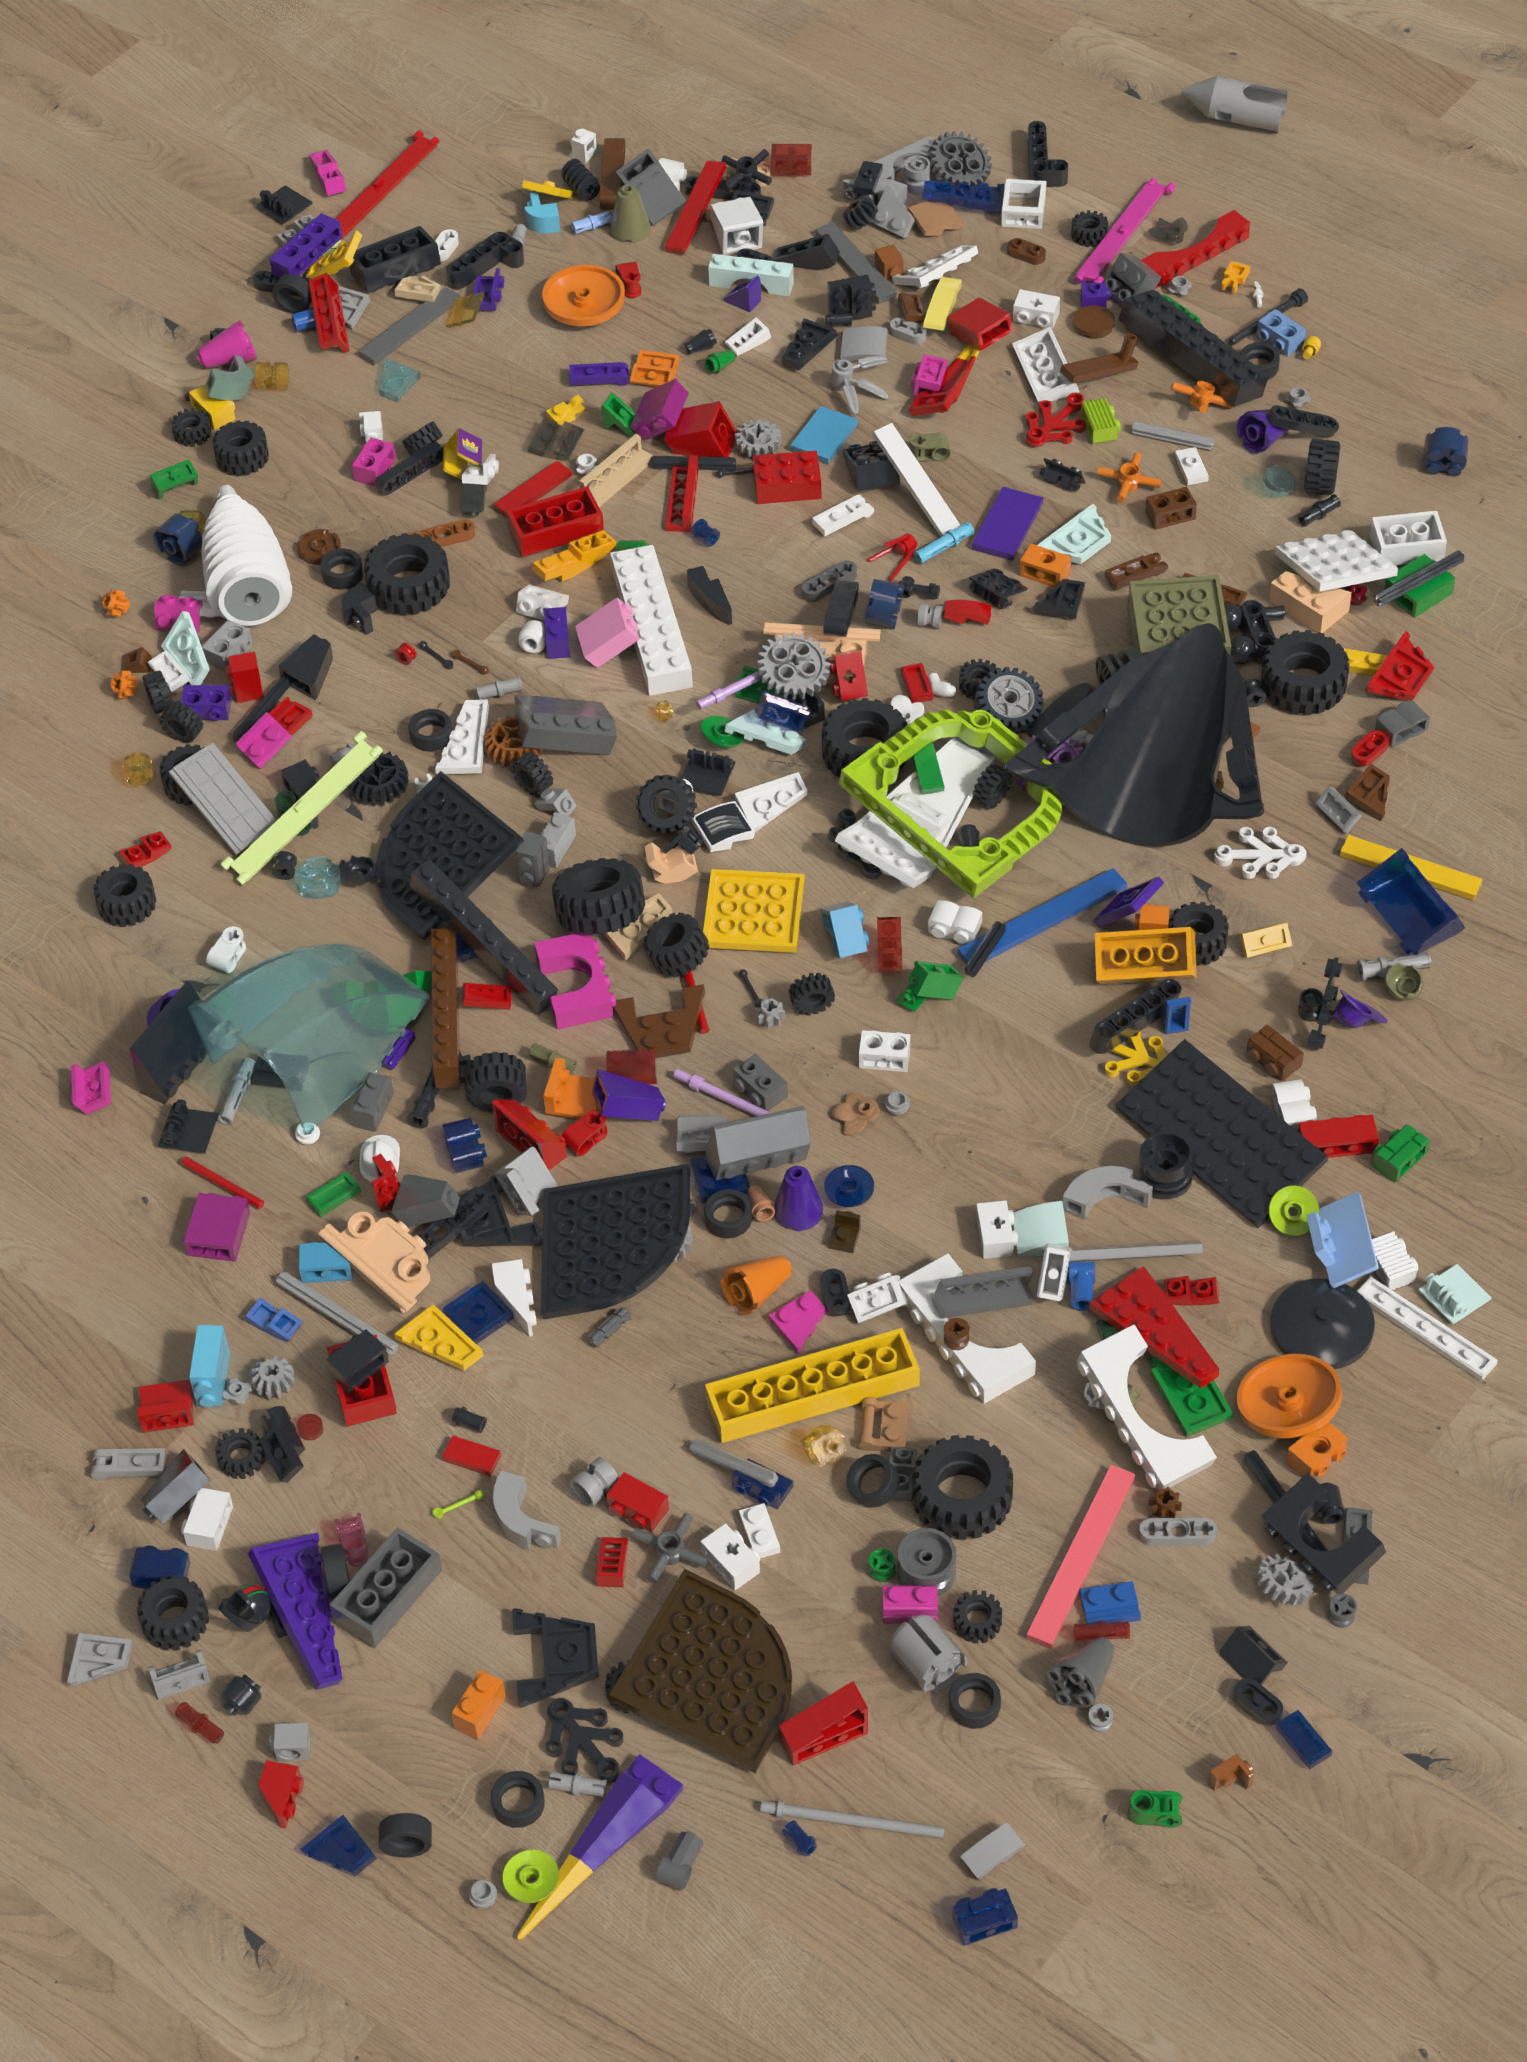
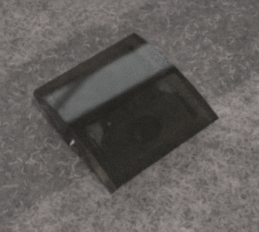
M543 418L527 452L554 460H569L584 429L566 421L561 426Z

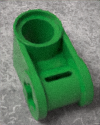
M1138 1790L1131 1796L1128 1817L1131 1822L1137 1825H1153L1167 1828L1178 1827L1182 1824V1816H1180L1179 1810L1182 1795L1176 1791ZM1137 1805H1143V1806H1145L1147 1809H1146V1810H1140V1809H1138L1136 1806H1137Z

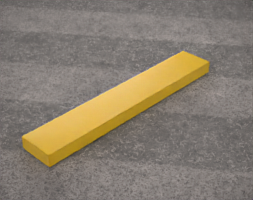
M1348 835L1340 851V857L1473 901L1482 884L1481 878Z

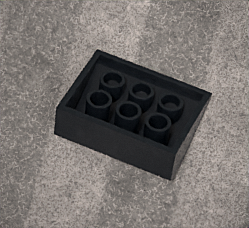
M187 981L129 1049L141 1094L164 1105L170 1097L176 1094L180 1085L191 1076L194 1068L203 1062L206 1054L212 1047L217 1045L220 1039L216 1020L193 986Z

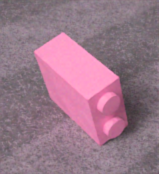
M615 598L575 626L584 658L597 668L639 640L638 626L632 616L633 609L627 602L623 603L620 599Z

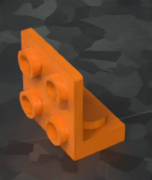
M555 1058L543 1096L545 1113L580 1119L587 1112L597 1110L598 1104L592 1092L595 1078L570 1075L569 1070L566 1069L565 1059Z

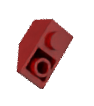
M266 1760L258 1784L261 1796L279 1826L286 1828L289 1819H293L295 1815L296 1795L301 1794L303 1790L304 1778L301 1777L298 1766Z

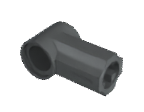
M681 1831L669 1855L664 1856L661 1860L655 1879L682 1891L689 1881L692 1865L703 1846V1840L690 1831Z

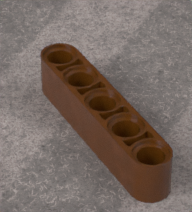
M605 138L600 209H614L618 189L623 186L616 171L625 164V138Z

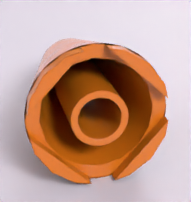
M777 1255L727 1268L722 1272L724 1278L721 1279V1287L726 1300L731 1306L736 1305L740 1309L737 1312L742 1315L753 1313L791 1277V1263L788 1259Z

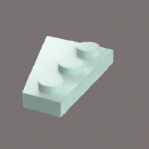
M182 611L161 647L186 672L191 685H201L210 669L189 612Z
M755 709L729 722L725 727V732L733 734L735 731L744 734V739L765 741L767 747L791 755L806 746L807 739Z

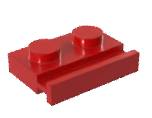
M286 697L269 713L291 736L313 717L312 710L296 701H290L289 697Z

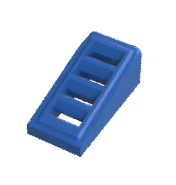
M1190 997L1166 1000L1161 1017L1165 1034L1189 1030Z

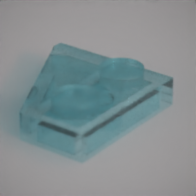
M386 358L379 386L380 396L398 402L421 378L420 371Z

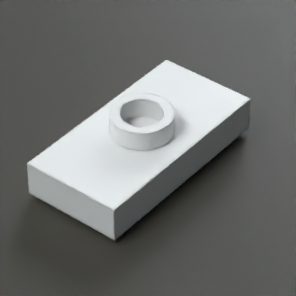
M1196 447L1175 451V458L1187 485L1208 482V473Z
M166 650L148 661L150 668L154 672L158 670L162 672L168 689L171 692L190 681L186 672Z

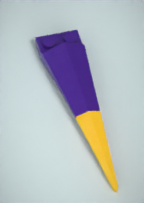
M639 1754L624 1774L621 1773L559 1869V1881L556 1889L546 1899L538 1902L517 1935L518 1940H522L562 1900L614 1853L664 1813L684 1789L683 1784Z

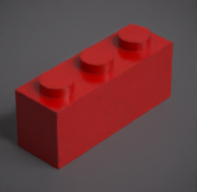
M1373 1114L1299 1122L1298 1132L1326 1154L1328 1158L1371 1154L1378 1146L1379 1136Z

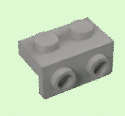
M679 1115L677 1118V1151L685 1153L706 1151L712 1127L727 1123V1116Z

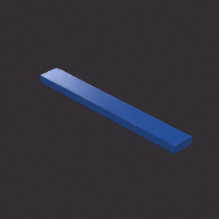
M1113 868L1006 923V932L986 961L1127 889V882ZM987 934L958 948V955L966 964Z

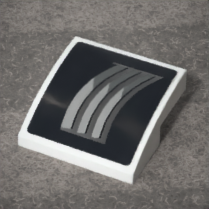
M736 801L711 807L698 813L691 819L692 824L710 852L731 849L733 842L753 839L755 835L754 829Z

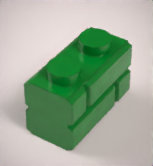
M1409 1124L1405 1125L1401 1130L1395 1129L1386 1144L1380 1143L1373 1152V1167L1380 1173L1385 1174L1391 1181L1397 1182L1428 1153L1429 1138L1420 1132L1418 1133Z

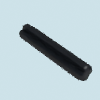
M996 921L964 967L966 975L970 977L977 975L1006 932V925L1004 923Z

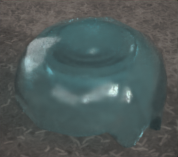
M1275 465L1272 468H1266L1262 484L1264 490L1269 495L1283 497L1293 491L1295 479L1287 468Z

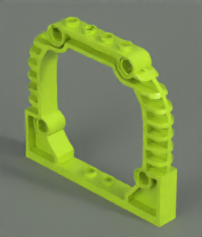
M947 709L940 710L937 713L929 712L925 716L916 718L911 724L905 726L903 730L897 732L895 736L886 740L884 744L881 742L877 743L842 769L839 785L974 899L1010 871L1014 862L1021 859L1023 855L1030 852L1032 848L1050 836L1059 823L1062 803L1052 789L1027 781L1026 788L1028 794L1039 803V807L1031 816L999 840L987 837L979 842V846H955L949 851L931 836L925 828L919 826L910 815L904 813L886 798L888 785L896 781L899 766L927 744L940 738L959 737L970 746L986 747L1005 764L1025 748L1027 744L1016 733L1005 727L1000 720L984 710H976L972 713L963 710L953 713ZM1046 759L1040 762L1041 765L1052 764Z

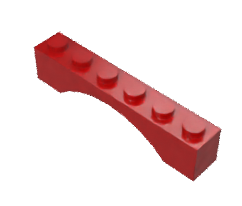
M1232 210L1219 217L1213 232L1198 244L1177 251L1155 252L1141 261L1161 276L1156 286L1158 288L1167 284L1173 278L1183 275L1187 271L1198 267L1200 264L1248 239L1250 221L1236 210Z

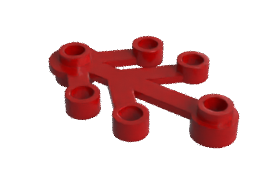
M1076 392L1067 396V405L1053 418L1051 414L1052 403L1048 400L1041 401L1039 403V412L1043 414L1044 426L1038 427V413H1027L1026 423L1030 425V429L1026 434V442L1034 447L1042 446L1046 441L1060 440L1062 444H1070L1073 439L1071 431L1049 432L1062 429H1073L1077 433L1085 431L1086 422L1083 419L1063 421L1072 412L1081 410L1084 396Z

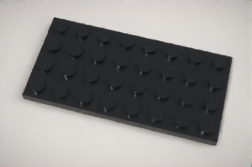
M1186 1039L1177 1045L1115 1104L1116 1108L1148 1136L1161 1132L1177 1133L1183 1136L1190 1143L1192 1149V1173L1257 1228L1270 1217L1269 1205L1275 1193L1287 1186L1302 1187L1328 1161L1326 1154Z

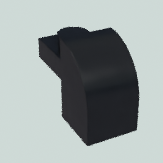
M362 583L348 590L342 597L341 604L345 624L348 626L353 623L357 629L360 628L367 635L373 632L370 614L377 611L375 595Z

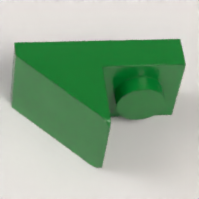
M613 392L610 393L601 406L605 428L608 429L615 423L631 437L635 433L631 428V424L636 413Z

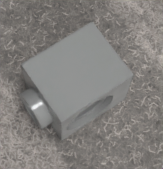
M308 1723L275 1724L274 1735H270L269 1746L270 1751L275 1752L277 1762L310 1760L311 1732Z

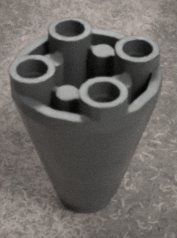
M1104 1637L1093 1639L1061 1658L1049 1668L1046 1676L1056 1693V1700L1060 1704L1088 1708L1095 1702L1113 1658L1114 1646L1108 1639Z

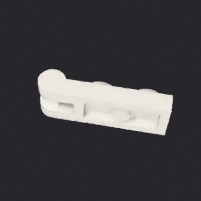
M856 495L813 517L812 524L824 536H827L862 517H870L874 512V508L869 503H865V499L861 495Z

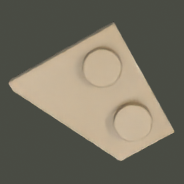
M416 275L401 280L395 288V296L408 300L434 302L441 290V285L430 281L425 276H421V278Z

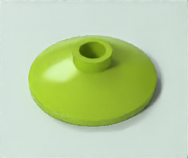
M1287 1186L1280 1189L1272 1197L1269 1205V1216L1272 1224L1278 1231L1288 1236H1300L1308 1233L1310 1229L1307 1215L1313 1212L1319 1215V1205L1315 1196L1309 1190L1300 1186ZM1290 1207L1296 1209L1297 1213L1295 1216L1289 1215L1288 1209Z
M526 1850L514 1855L507 1862L503 1871L505 1890L513 1899L523 1903H535L546 1899L556 1889L559 1881V1869L555 1860L549 1854L540 1850ZM531 1878L537 1879L534 1883H527Z

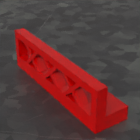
M326 272L309 280L319 344L323 350L337 345L346 353L350 351L339 287Z
M689 456L688 467L673 466L666 532H692L699 474L698 456ZM677 474H687V477L681 480L677 477ZM680 488L685 489V493H683L682 495H679L675 491H677ZM681 503L683 504L682 509L678 511L674 508L675 505ZM679 518L683 524H671V522Z

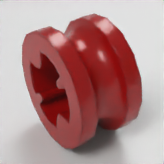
M405 642L394 651L396 658L405 665H409L417 657L415 649Z

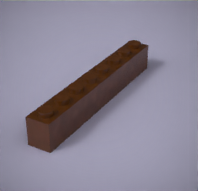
M452 928L431 929L433 1072L436 1088L460 1087L458 945L456 932Z

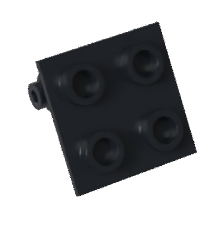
M285 185L273 194L269 190H262L259 195L261 202L256 207L284 224L312 205L313 202Z
M995 568L969 577V580L972 581L969 586L971 591L999 608L1008 607V597L1028 590L1027 587L1021 585L1019 580L1009 578L1001 570Z
M696 748L688 750L687 758L689 760L681 779L689 781L693 790L722 796L736 761H733L727 755H716L714 752L710 756L709 751H706L704 755V751L697 750Z
M178 1099L171 1107L158 1147L206 1153L219 1113L188 1109L186 1101Z

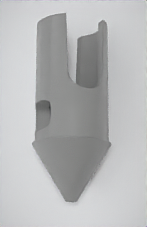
M1220 75L1185 87L1182 92L1209 120L1216 119L1275 132L1280 131L1281 115H1285L1289 93L1285 89L1220 77Z

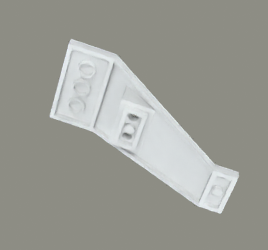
M959 737L951 739L936 753L945 785L944 791L921 794L915 771L886 796L887 799L904 813L910 815L919 826L925 828L931 836L946 848L974 796V786L978 783V777L982 776L981 773L986 770L987 766L990 767L992 763L996 764L999 759L986 747L970 746ZM871 811L857 823L838 833L835 842L839 843L844 850L854 852L860 856L861 860L874 864L880 868L882 873L894 876L906 887L915 888L929 879L936 869V866Z

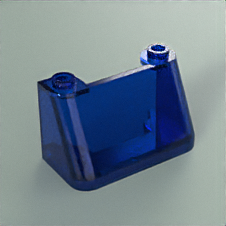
M1403 848L1399 849L1356 882L1361 889L1357 893L1366 904L1370 901L1402 940L1399 945L1407 955L1410 953L1413 955L1420 954L1465 929L1458 915L1445 903L1418 867L1410 860V857Z

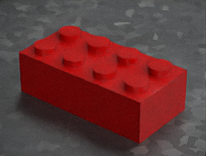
M588 486L506 510L508 529L522 557L569 544V542L604 530L603 514Z

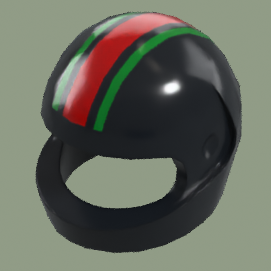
M244 1584L237 1587L231 1597L222 1599L218 1609L237 1627L250 1632L263 1624L268 1618L271 1611V1600L266 1590L257 1584Z

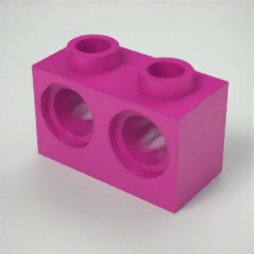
M370 438L367 444L363 445L357 459H354L352 462L351 470L353 471L354 481L375 486L379 476L388 471L396 460L394 443Z

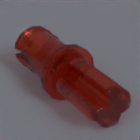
M183 1702L177 1707L175 1716L189 1725L193 1733L201 1734L212 1744L221 1742L224 1737V1731L208 1720L207 1714H201L187 1702Z

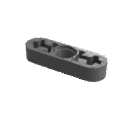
M849 560L842 561L806 581L802 585L803 598L808 602H816L833 592L836 580L854 581L857 577L856 564ZM826 579L835 580V582L831 584L825 583L824 581Z

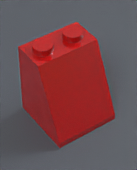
M718 401L682 408L675 427L667 430L664 439L673 454L698 457H729L737 430L722 404Z

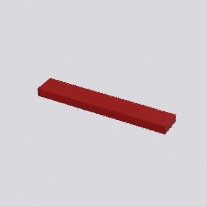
M706 161L665 245L666 252L685 254L727 168L725 162Z

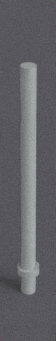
M762 1801L760 1812L776 1814L778 1818H783L784 1815L942 1839L945 1832V1827L787 1805L785 1801H778V1803Z

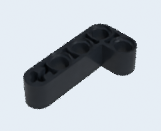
M1041 121L1031 122L1028 125L1030 180L1046 181V187L1065 186L1068 183V163L1061 159H1048L1046 125Z
M505 232L493 233L447 266L448 286L453 290H460L476 280L477 276L483 275L500 262L510 268L523 266L524 252L522 243Z

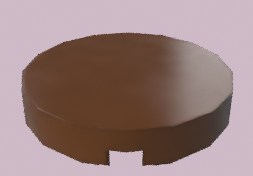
M1098 305L1080 308L1073 318L1075 331L1082 336L1088 335L1093 339L1109 335L1115 325L1113 313L1109 309Z
M315 529L303 535L304 538L298 542V553L301 559L313 565H321L323 557L328 552L341 549V540L334 532L333 534L329 533V530Z

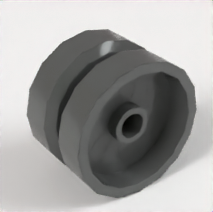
M921 1528L910 1532L902 1539L898 1547V1579L901 1585L937 1586V1596L947 1592L952 1587L956 1578V1547L952 1539L944 1532L933 1528Z

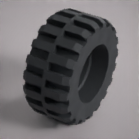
M401 533V536L393 535L388 540H381L378 546L375 545L366 556L364 564L366 585L375 595L377 606L383 610L387 609L389 613L395 614L397 612L400 615L413 613L415 615L419 614V611L424 610L426 612L431 609V606H436L441 602V599L446 596L447 590L450 587L446 553L436 541L432 542V539L427 536L421 537L420 534L415 533L413 535H408V533ZM404 571L420 572L411 577L394 576Z
M1297 630L1293 631L1292 634L1285 633L1281 635L1280 639L1276 638L1270 643L1263 656L1261 684L1266 697L1275 706L1279 705L1281 710H1289L1292 714L1296 715L1298 713L1311 715L1314 712L1319 714L1323 713L1325 709H1331L1335 706V703L1337 704L1342 700L1347 689L1350 665L1348 655L1339 643L1336 644L1335 639L1330 636L1328 638L1325 637L1324 633H1312V630H1305V632ZM1305 668L1316 671L1320 675L1303 677L1290 671Z
M862 698L861 701L854 699L850 700L848 704L842 703L837 707V710L833 709L823 722L822 756L823 760H825V765L829 770H832L833 774L840 777L842 769L875 746H858L849 741L858 737H873L879 739L884 744L886 740L892 738L897 732L907 726L906 719L902 717V714L897 709L893 710L892 705L888 703L883 704L881 700L874 699V701H870L868 698ZM905 762L899 766V770L903 768Z
M598 858V860L592 861L591 859L581 864H574L572 868L568 867L562 874L560 873L552 886L558 922L566 930L573 931L579 935L582 933L591 936L593 934L604 935L607 932L613 933L620 928H626L631 922L634 923L638 920L645 907L640 872L627 861H618L616 858Z
M954 1435L949 1440L945 1438L937 1440L936 1446L931 1444L924 1449V1454L919 1455L916 1460V1466L913 1468L912 1499L915 1512L919 1514V1519L925 1525L930 1523V1528L944 1532L949 1538L958 1536L959 1540H967V1536H973V1539L982 1537L983 1532L991 1533L995 1530L996 1524L999 1526L1005 1521L1006 1514L1010 1512L1012 1506L1013 1471L1009 1467V1460L1005 1455H1001V1450L997 1446H989V1441L982 1438L979 1441L970 1435H966V1438H959V1435ZM968 1475L980 1480L987 1489L975 1498L961 1500L949 1497L938 1486L949 1477Z

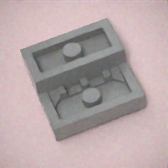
M861 326L843 329L840 358L852 362L866 357H886L887 328Z

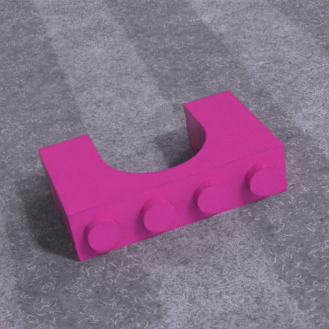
M582 933L581 935L571 934L534 943L539 970L544 975L563 970H578L591 978L587 985L577 991L550 997L552 1014L557 1030L613 1017L612 1007L616 1006L614 993H609L608 991L611 988L608 974L603 975L602 972L605 971L603 958L597 955V953H600L597 939H592L591 935Z

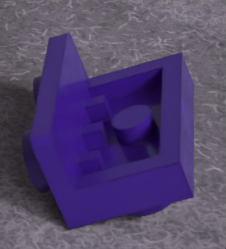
M496 268L494 277H476L471 300L472 310L496 311L497 304L502 299L500 289H504L505 282L504 276H501L500 268Z

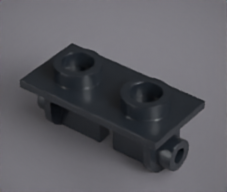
M1044 458L1046 467H1042L1039 472L1042 479L1056 484L1060 477L1062 479L1059 486L1071 491H1078L1081 483L1085 484L1082 471L1078 468H1069L1056 459L1049 460Z

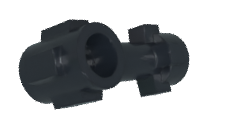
M905 576L902 578V581H899V584L905 585L903 598H909L912 592L926 594L927 598L930 599L939 598L940 585L930 583L929 586L914 584L915 580L910 576Z

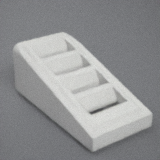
M755 318L724 343L736 356H739L769 340L771 334L769 329L758 318ZM738 343L740 346L737 348L733 344Z

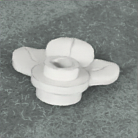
M896 695L892 698L891 705L893 710L897 709L902 714V717L907 721V725L911 724L916 718L923 716L924 706L922 702L911 703L910 699L904 695Z

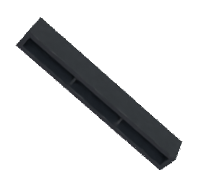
M430 859L412 871L410 887L537 1016L551 1006L550 997L557 995L558 988Z

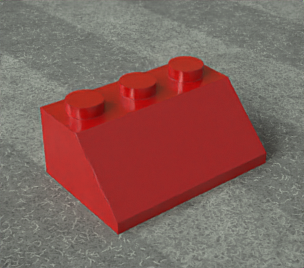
M495 1099L492 1102L496 1132L520 1153L529 1147H535L548 1170H551L567 1157L565 1139L560 1134H555L551 1131L544 1120L537 1119L527 1106H522L516 1100Z

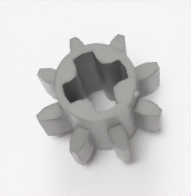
M773 998L761 1000V1008H755L758 1024H763L768 1029L780 1026V1019H785L783 1003H778Z

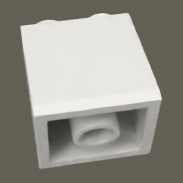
M751 197L711 204V220L723 255L737 253L743 248L752 250L762 248L763 220Z

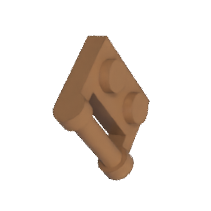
M874 1398L863 1399L862 1410L864 1411L862 1436L859 1438L858 1443L859 1448L867 1451L891 1452V1447L906 1448L909 1403L877 1401ZM874 1413H882L880 1439L872 1437Z

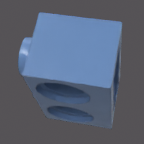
M1275 309L1258 321L1257 337L1288 357L1303 346L1306 329Z

